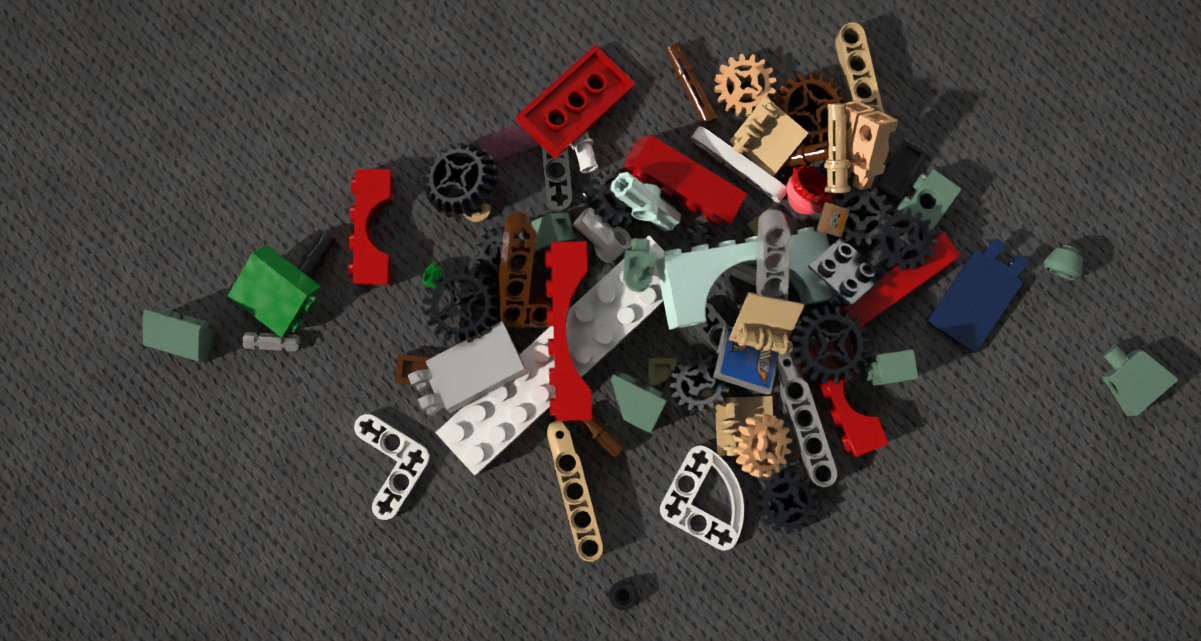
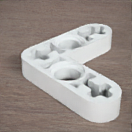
M364 414L354 424L356 435L397 461V464L372 504L374 515L379 519L388 520L393 518L401 509L430 461V453L426 447L377 416ZM373 420L372 426L378 431L382 430V426L387 429L380 435L378 443L374 441L377 438V435L368 432L366 435L362 433L364 431V427L361 426L363 421L369 422ZM390 434H395L400 439V446L394 451L388 450L385 446V438ZM421 450V457L424 461L423 463L417 462L412 470L417 471L414 477L410 471L402 469L401 466L403 463L409 466L412 461V457L409 456L411 451L417 452ZM405 474L408 477L409 485L405 490H398L394 486L393 480L396 475ZM389 488L391 492L401 495L402 498L399 501L395 497L390 503L393 511H387L382 514L380 512L382 507L378 504L380 501L385 502L388 500L391 494L385 491Z

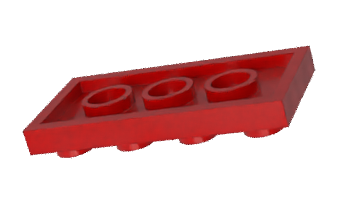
M594 45L516 115L515 120L557 159L626 96L636 83ZM598 79L603 87L601 89H593L589 86L588 80ZM572 96H577L582 99L583 105L581 107H573L568 99ZM551 114H558L563 118L564 123L554 125L549 121L548 117Z

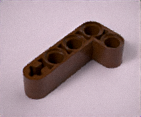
M522 212L512 213L506 218L504 224L497 289L499 299L496 301V305H499L498 312L504 325L512 328H542L548 326L547 309H553L546 294L530 291L536 231L529 217ZM523 254L521 258L512 260L515 255ZM513 281H519L518 284L509 286ZM516 307L515 310L507 312L509 308ZM544 307L543 310L534 312L536 309Z

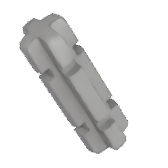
M246 332L243 336V347L245 349H256V347H259L260 350L283 351V348H286V351L297 352L300 348V336L288 334L287 337L281 338L274 333H260L258 335L257 332Z

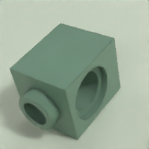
M568 212L548 214L531 222L536 231L534 251L551 250V242H571L576 240Z

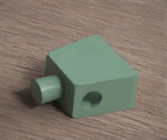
M1114 345L1103 354V357L1113 367L1103 376V379L1127 416H1138L1178 381L1172 373L1142 350L1131 351L1128 355H1125L1117 345Z

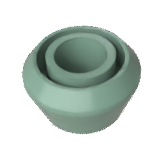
M1063 245L1062 248H1055L1044 260V266L1048 272L1059 277L1076 280L1082 276L1083 258L1078 255L1080 252L1078 249Z

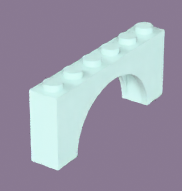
M814 227L800 229L797 231V235H791L789 281L796 289L804 306L830 301L834 290L808 268L811 262L829 248L827 234L815 231ZM758 236L746 238L743 244H736L735 240L718 243V248L709 249L708 244L692 247V252L682 253L681 249L664 252V257L656 261L669 330L706 322V299L713 283L730 267L743 264L757 265Z

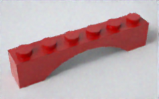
M551 242V250H546V268H552V279L546 280L547 297L553 298V309H547L548 327L553 326L554 338H548V355L554 356V368H549V386L555 385V397H550V415H556V421L592 420L591 389L581 379L573 365L566 337L567 315L571 301L578 286L588 274L587 242Z

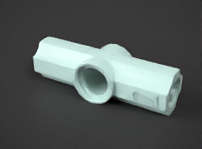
M628 172L620 173L612 181L611 191L615 193L616 197L632 208V216L636 219L651 221L663 231L673 230L680 223L681 214L676 211L674 206L660 197L661 189L652 184H643Z

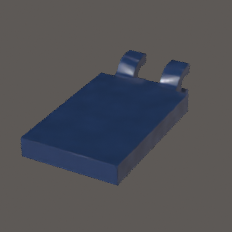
M997 238L990 240L982 254L976 250L971 253L926 320V322L972 353L977 352L1023 284L1016 277L1030 261L1021 254L1014 256L1008 267L998 261L996 257L1006 244Z

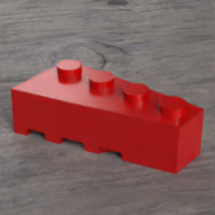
M652 135L636 140L621 167L622 170L630 173L640 181L659 187L662 194L681 201L680 204L694 212L698 210L705 214V219L717 226H720L721 223L731 224L747 195L744 191Z

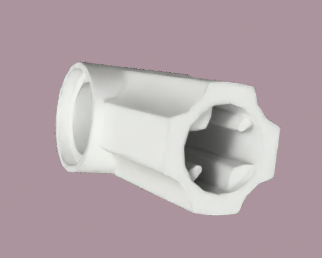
M588 207L575 220L573 226L594 244L595 252L601 260L611 263L632 246V239L629 233L622 229V227L616 226L613 228L607 221L603 223L602 217L599 214L595 215V210Z

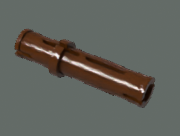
M677 42L667 47L664 51L675 70L674 76L680 80L702 126L715 121L718 116L694 72L696 70L693 63L690 64L681 47V43ZM679 61L682 62V64H683V66H684V68H685V70H686V72H687V74H688V76H689V78H690V81H688V79H687V77H686V75H685V73H684V71H683V69H682V67H681ZM692 87L695 88L704 107H701Z

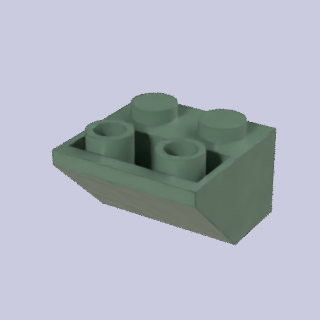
M156 307L154 312L144 309L143 345L206 363L216 330L208 328L209 322L184 315L183 319L180 320L182 314Z
M622 372L619 377L613 374L610 382L623 420L651 433L666 403V400L661 398L663 393L648 385L645 390L636 386L637 380Z

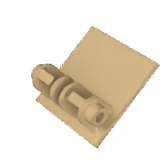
M765 96L731 138L730 142L734 145L733 149L739 154L744 153L761 169L774 176L809 133Z
M748 293L729 340L738 342L739 346H753L758 350L762 347L764 351L771 349L783 355L786 352L790 353L793 343L788 340L804 304Z
M772 396L723 398L726 406L723 407L718 404L716 406L717 413H715L717 454L719 456L740 455L733 452V449L739 446V442H736L734 438L737 436L741 437L742 434L739 426L747 427L746 419H754L757 413L773 415ZM764 427V430H770L768 427Z

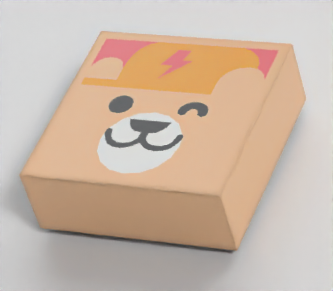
M825 202L817 230L841 237L849 209Z

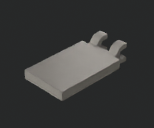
M502 321L491 326V330L482 331L483 336L480 339L474 335L472 336V342L467 343L465 340L425 361L428 369L417 370L408 375L411 385L416 386L419 392L431 385L434 394H428L418 399L422 410H426L429 416H432L444 407L449 413H452L527 373L509 331Z

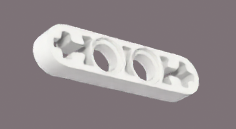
M699 126L690 139L695 145L722 163L724 161V165L741 178H748V183L775 202L780 203L787 194L786 186L742 154L736 152L731 146L707 129Z

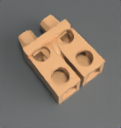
M856 100L846 103V159H849V162H851V167L848 168V178L851 177V173H854L853 186L863 190L871 188L874 176L884 173L885 165L883 164L887 156L886 147L890 132L896 131L898 120Z

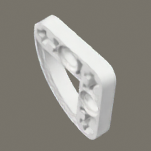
M701 445L695 446L687 453L662 500L660 513L667 522L717 549L729 550L734 547L741 533L744 519L743 495L738 480L728 464L711 449ZM703 450L706 452L704 457L708 461L706 464L701 463L696 471L702 472L700 478H698L693 472L685 471L684 469L687 464L692 468L695 463V459L692 458L693 453L699 454ZM711 465L719 472L729 491L731 499V520L729 525L691 505ZM688 475L693 478L695 485L690 492H683L679 489L678 481L682 476ZM673 490L680 496L688 497L686 503L680 500L677 507L681 510L679 515L667 516L666 504L672 505L676 499L675 496H671ZM702 515L705 517L707 524L704 530L694 531L691 528L690 521L693 516ZM712 521L718 523L714 529L720 532H724L725 529L729 530L728 535L732 538L729 543L718 544L719 538L712 533L710 539L705 537L711 529Z

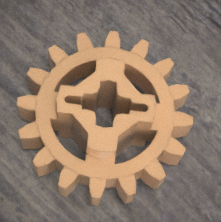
M740 54L737 62L732 57L729 58V67L723 64L720 66L719 70L723 75H716L715 81L720 83V85L715 86L714 92L722 94L718 98V103L726 101L727 106L725 110L727 112L733 107L736 109L735 116H739L742 110L749 117L752 109H755L765 96H774L776 90L770 86L775 85L776 78H769L773 69L772 67L763 68L764 59L756 63L755 55L752 54L749 60H745L744 55ZM748 68V69H750V70L740 71V70H738V69ZM759 76L763 81L764 90H762V87L758 85ZM727 80L733 88V92L731 95L727 90ZM750 82L749 87H746L744 90L740 88L741 83ZM744 99H751L753 102L743 103L740 101Z
M757 413L754 419H746L747 427L739 426L742 434L741 437L737 436L734 438L736 442H739V446L734 448L733 452L740 454L736 462L743 465V471L757 477H771V471L780 472L778 466L780 463L786 465L787 461L784 455L791 454V450L787 449V444L791 443L792 439L786 438V434L790 430L787 427H783L784 421L782 419H778L770 414L762 415ZM764 427H768L770 430H764ZM760 460L762 463L758 464L756 461Z

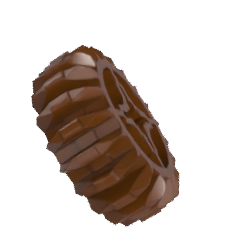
M812 71L807 74L806 80L801 73L797 74L796 82L788 78L786 81L787 87L780 86L778 89L780 95H776L773 99V102L794 121H804L808 125L809 130L812 129V131H807L809 134L804 139L807 145L814 144V140L816 144L825 142L824 138L828 140V126L823 129L820 127V114L828 110L827 104L846 103L848 100L846 96H838L843 90L841 86L835 89L832 88L835 82L834 79L831 78L828 83L823 82L825 75L821 73L816 80ZM811 90L820 92L826 99H817ZM800 92L801 106L795 108L794 111L788 112L790 97ZM807 105L817 109L813 115H809L810 112L807 114L804 111Z

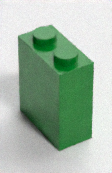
M266 245L252 252L228 297L282 338L291 331L296 333L305 322L303 316L317 303L318 298L315 296L321 286Z

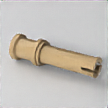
M827 104L829 159H826L824 167L827 168V186L824 189L827 193H846L851 191V187L848 186V168L851 167V162H849V159H846L847 104Z

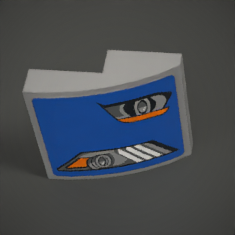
M724 325L717 351L719 356L713 378L767 395L770 394L776 373L778 352L771 349L764 351L762 347L758 350L753 346H739L738 342L729 340L734 327Z

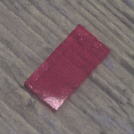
M519 123L477 138L480 147L488 153V156L493 158L495 163L540 147V144Z

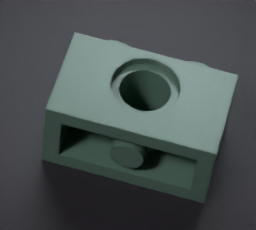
M933 169L927 175L922 173L912 186L916 189L910 198L905 196L896 210L899 209L901 214L904 215L905 210L910 208L912 216L922 212L921 220L926 221L930 219L931 223L927 227L929 230H932L961 191V188ZM921 196L930 199V209H924L920 205L919 200ZM899 221V223L905 226L908 221ZM919 229L917 231L918 235L923 239L922 233Z
M914 350L869 357L868 363L865 365L867 380H871L872 386L918 379Z

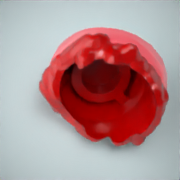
M804 165L799 168L794 167L792 176L787 182L786 190L789 204L799 214L813 215L822 213L825 202L833 204L836 193L825 192L824 187L827 186V177L818 173L815 166L807 167Z

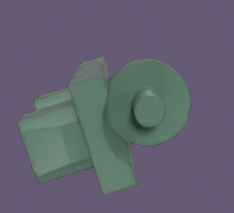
M634 238L632 239L631 251L625 250L623 281H625L630 290L635 292L646 290L653 279L655 253L649 252L650 240Z

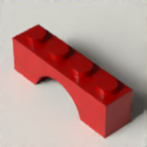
M356 169V177L351 178V193L355 194V205L350 207V221L354 222V233H350L349 248L354 252L353 262H349L348 266L349 279H353V284L357 286H391L392 258L375 247L370 235V226L375 214L385 205L393 203L394 173L390 169Z
M838 339L828 342L826 350L822 354L830 350H834L835 353L834 345ZM845 339L844 348L848 352L847 356L851 358L852 352ZM818 347L809 350L812 357L818 350ZM827 356L818 363L820 366L828 369H839L844 366L840 361L830 356ZM841 374L839 384L834 385L831 376L827 384L818 383L823 399L828 398L832 409L829 410L830 418L834 426L839 425L843 436L840 437V442L845 453L850 452L852 457H857L889 444L878 417L861 415L849 406L844 396V379Z

